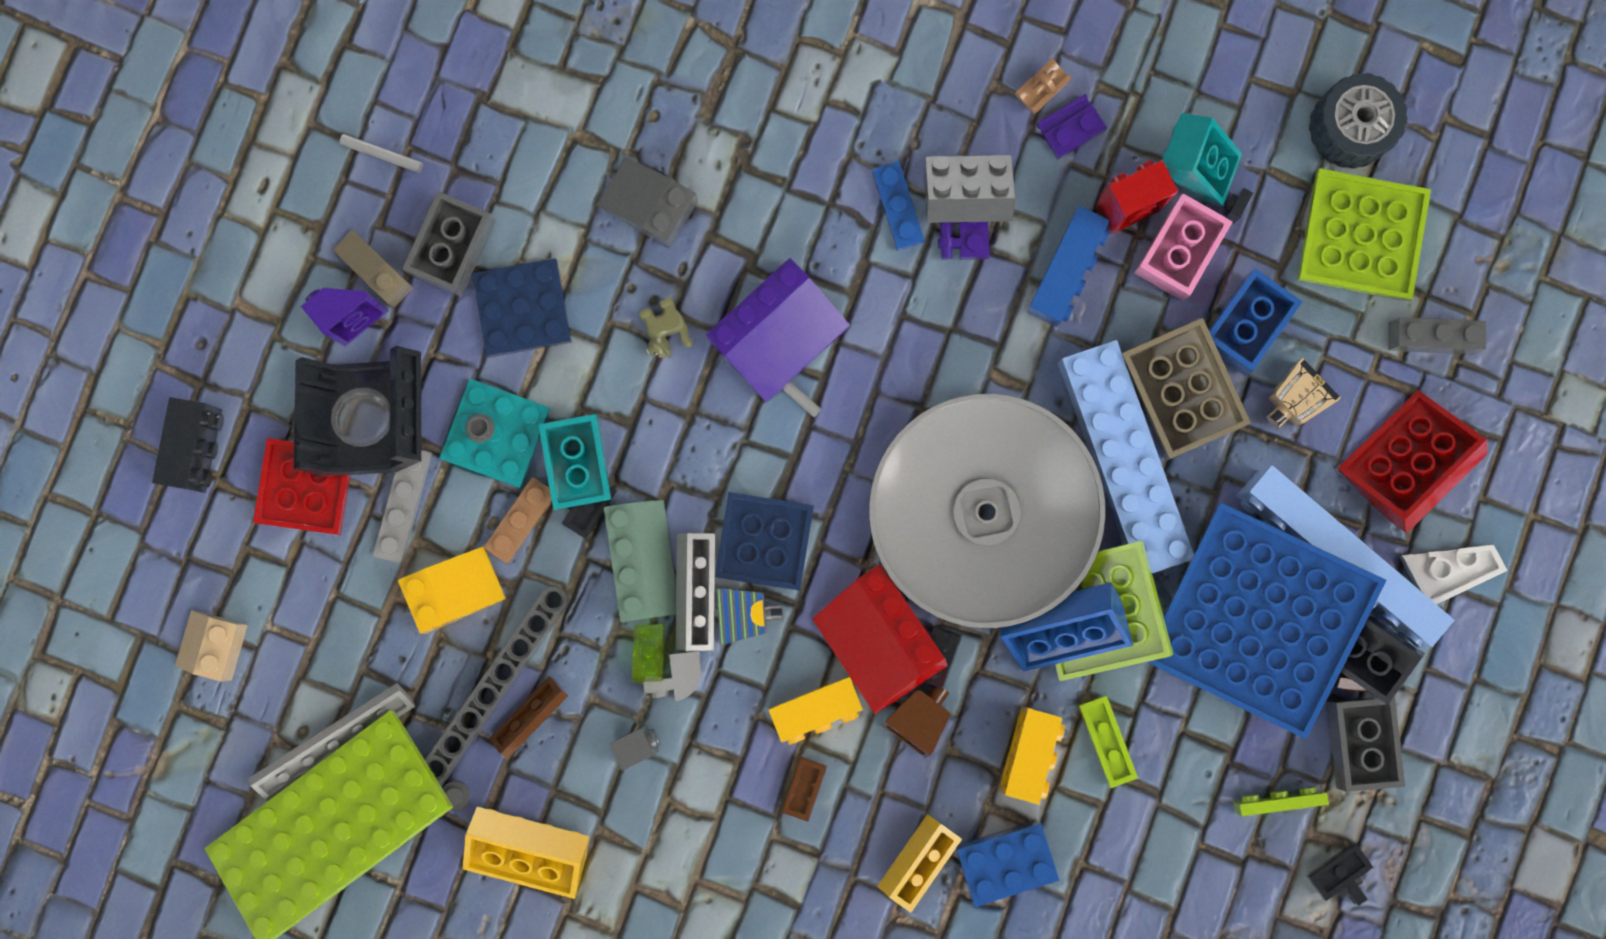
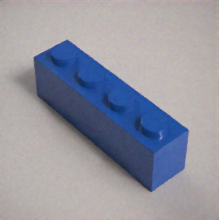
M1078 206L1027 313L1058 327L1062 320L1068 321L1074 309V306L1070 305L1074 295L1079 297L1086 284V281L1082 279L1086 269L1092 271L1098 259V256L1094 254L1098 244L1104 246L1110 234V230L1106 229L1110 220Z

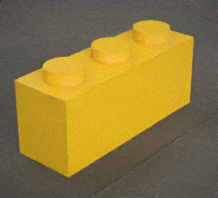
M846 677L769 708V713L781 743L788 741L789 745L804 740V733L815 730V733L819 734L831 729V723L836 720L842 719L843 723L859 717L858 712L863 709L850 677Z
M927 814L877 887L889 898L909 912H912L962 839Z

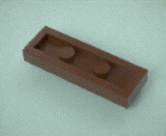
M549 675L489 738L500 755L508 759L540 727L551 713L568 697L567 693Z

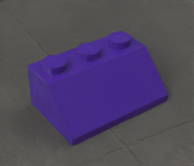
M335 288L314 290L305 298L306 302L300 306L323 334L345 347L389 311L386 306L366 291Z

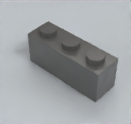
M1399 317L1389 322L1388 351L1474 355L1486 350V321Z

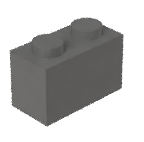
M647 725L611 742L609 745L623 771L655 755L659 751L657 746L661 743L655 730H649Z

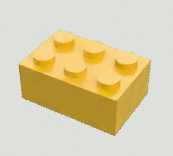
M1021 706L999 790L1004 795L1040 805L1041 798L1046 799L1050 782L1046 781L1048 771L1054 769L1057 761V753L1054 752L1056 741L1061 742L1065 730V724H1061V717Z

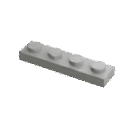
M421 450V462L395 472L373 557L403 564L432 453Z

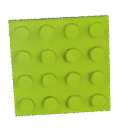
M1321 168L1316 170L1297 280L1409 302L1413 300L1431 189Z
M1143 540L1097 552L1088 573L1073 591L1111 582L1122 600L1133 646L1055 664L1059 681L1174 655Z

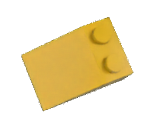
M483 547L427 567L398 580L420 634H428L506 600L486 549Z

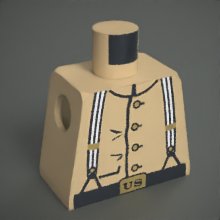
M1302 358L1290 367L1269 395V400L1276 408L1267 415V419L1278 429L1287 420L1294 426H1299L1337 402L1341 397Z

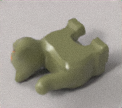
M671 297L659 303V309L663 312L661 315L655 316L651 308L638 313L640 319L645 323L646 331L650 338L646 350L649 355H654L658 358L666 356L671 358V346L665 338L669 335L679 333L684 346L691 347L693 345V341L689 338L687 324L683 316L676 310Z

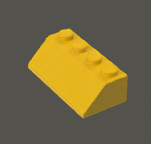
M477 807L466 832L463 870L575 899L587 856L590 836L576 831L556 828L550 824L526 820L523 817L503 814L493 809Z

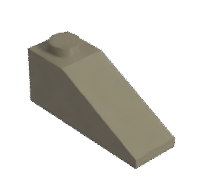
M353 229L332 249L393 308L413 289Z

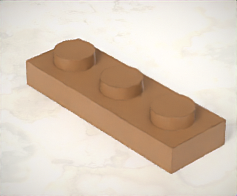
M532 477L483 548L506 564H509L551 504L550 488Z

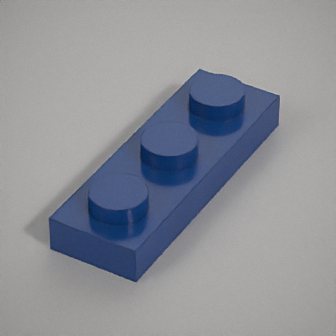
M897 161L872 169L897 251L923 244L925 240L900 162Z

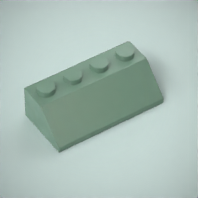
M664 500L604 507L620 622L676 614V579Z

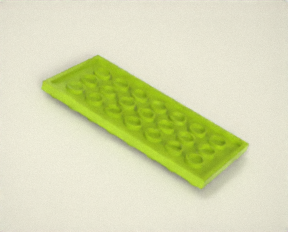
M390 710L204 849L254 938L277 939L452 809L453 805L395 711Z

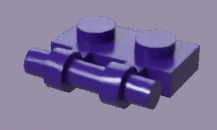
M988 222L938 223L940 224L938 249H941L942 260L953 259L952 249H960V260L989 259ZM951 224H959V238H952Z

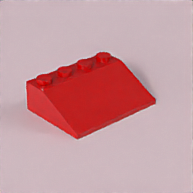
M1417 390L1338 467V471L1384 517L1407 534L1487 455V439Z
M881 564L855 580L812 618L874 714L948 666L944 656Z

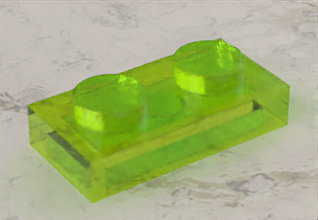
M663 624L637 625L634 627L632 679L634 683L663 681L665 628Z

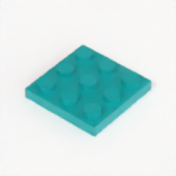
M469 379L439 459L522 488L540 440L538 424L546 423L551 408ZM475 414H485L494 422V435L486 442H475L466 434V423Z

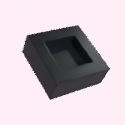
M1242 188L1237 195L1232 193L1224 207L1228 210L1225 218L1235 224L1241 218L1253 192Z

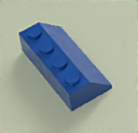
M1111 582L1072 592L1056 607L1041 616L1020 624L1001 627L1000 637L1023 672L1133 646L1122 600Z

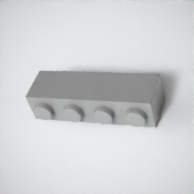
M677 534L676 649L714 651L715 534Z

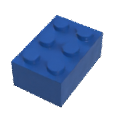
M1256 268L1246 275L1208 328L1221 359L1244 376L1253 372L1303 301Z
M1038 820L958 844L955 849L972 903L975 907L1060 881L1042 824Z

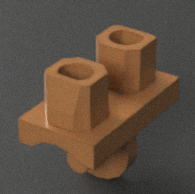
M1052 58L1015 92V96L1033 114H1036L1072 78Z

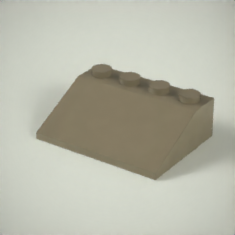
M1203 318L1122 353L1135 392L1166 460L1251 424Z

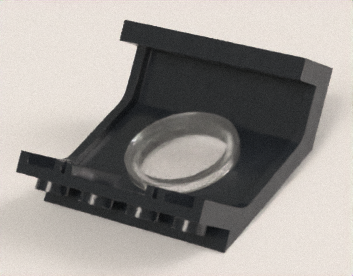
M395 346L390 349L389 361L341 365L329 364L304 357L295 360L293 470L312 473L313 478L398 472L422 461L420 351Z

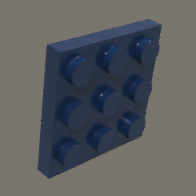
M557 258L472 273L485 351L488 358L572 343Z
M728 492L715 578L800 591L814 505Z

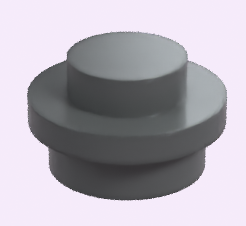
M475 414L468 419L465 430L471 440L483 443L492 438L495 432V425L489 416Z
M453 781L443 788V791L453 805V808L450 810L458 811L468 805L471 794L466 784L460 781Z

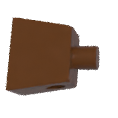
M932 687L926 695L917 689L881 725L924 758H927L933 753L951 715L949 711L941 706L949 692L946 689L940 690Z

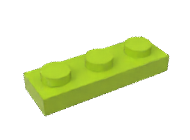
M1104 695L1078 705L1109 788L1138 779L1107 696Z
M1316 786L1299 788V793L1288 794V790L1270 792L1271 797L1259 798V794L1241 796L1242 801L1233 802L1235 814L1239 816L1329 805L1327 793L1317 790Z

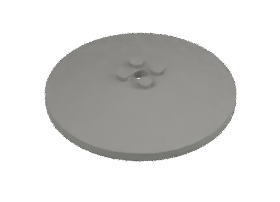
M975 394L951 399L930 408L911 421L895 437L882 457L875 473L869 504L871 533L876 551L885 570L897 587L910 600L934 616L959 625L977 628H999L1027 622L1048 612L1065 600L1077 588L1092 566L1101 544L1105 523V498L1102 482L1094 460L1081 439L1065 422L1039 405L1024 399L998 394ZM985 504L992 505L996 512L994 518L988 521L979 517V509Z

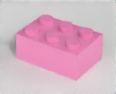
M1182 193L1172 206L1134 274L1181 301L1186 300L1193 292L1231 226L1232 221Z

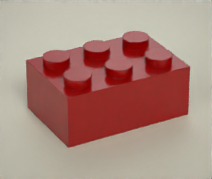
M1152 160L1145 162L1136 168L1137 172L1129 176L1126 173H1122L1110 180L1111 184L1105 187L1106 191L1100 194L1101 198L1097 202L1096 207L1102 217L1110 220L1107 225L1110 235L1161 212L1176 195L1178 190L1163 160L1153 164Z

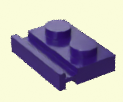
M1086 94L1037 124V128L1041 130L1044 139L1058 160L1107 129L1094 106L1088 101Z

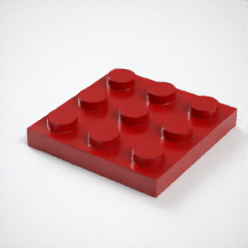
M267 438L253 523L341 536L351 475L313 478L312 473L293 470L294 442Z

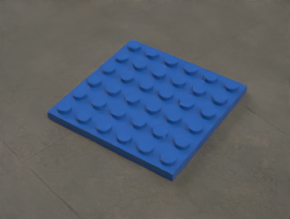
M1220 502L1164 615L1174 655L1148 661L1147 663L1307 740L1387 580Z

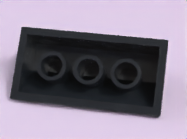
M1369 615L1341 673L1388 705L1425 653Z

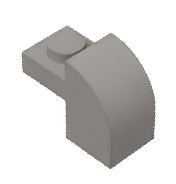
M700 651L669 655L672 678L643 682L645 694L652 693V698L670 696L669 690H674L675 701L682 700L691 695L699 686L702 678Z

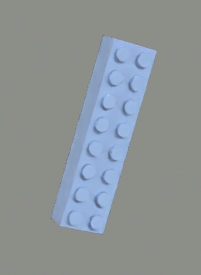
M1117 340L1062 358L1058 362V366L1089 453L1098 469L1103 492L1122 545L1143 540L1151 573L1192 560L1194 554Z
M1273 465L1258 470L1236 495L1241 500L1240 505L1251 514L1256 512L1264 519L1262 522L1386 579L1387 581L1372 609V612L1375 614L1373 618L1387 628L1388 626L1391 627L1399 636L1416 647H1433L1454 622L1451 616Z

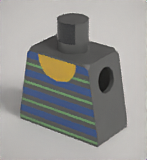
M716 589L720 644L766 634V622L783 621L782 603L765 604L764 593Z

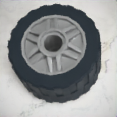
M1371 73L1352 74L1334 84L1316 103L1310 116L1309 132H1311V140L1316 146L1318 153L1324 156L1325 160L1339 167L1356 169L1376 162L1391 150L1403 136L1408 120L1406 104L1403 101L1402 94L1395 88L1396 86L1386 81L1385 78Z

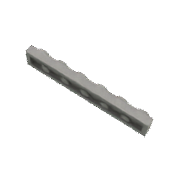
M396 683L249 778L250 786L266 801H269L388 711H395L397 716L400 717L414 708L413 699Z

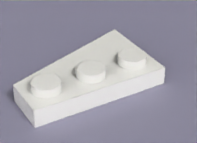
M1494 545L1399 556L1414 586L1435 604L1507 571Z

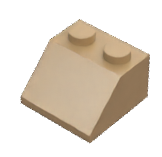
M191 610L175 666L191 674L220 682L232 681L248 625Z

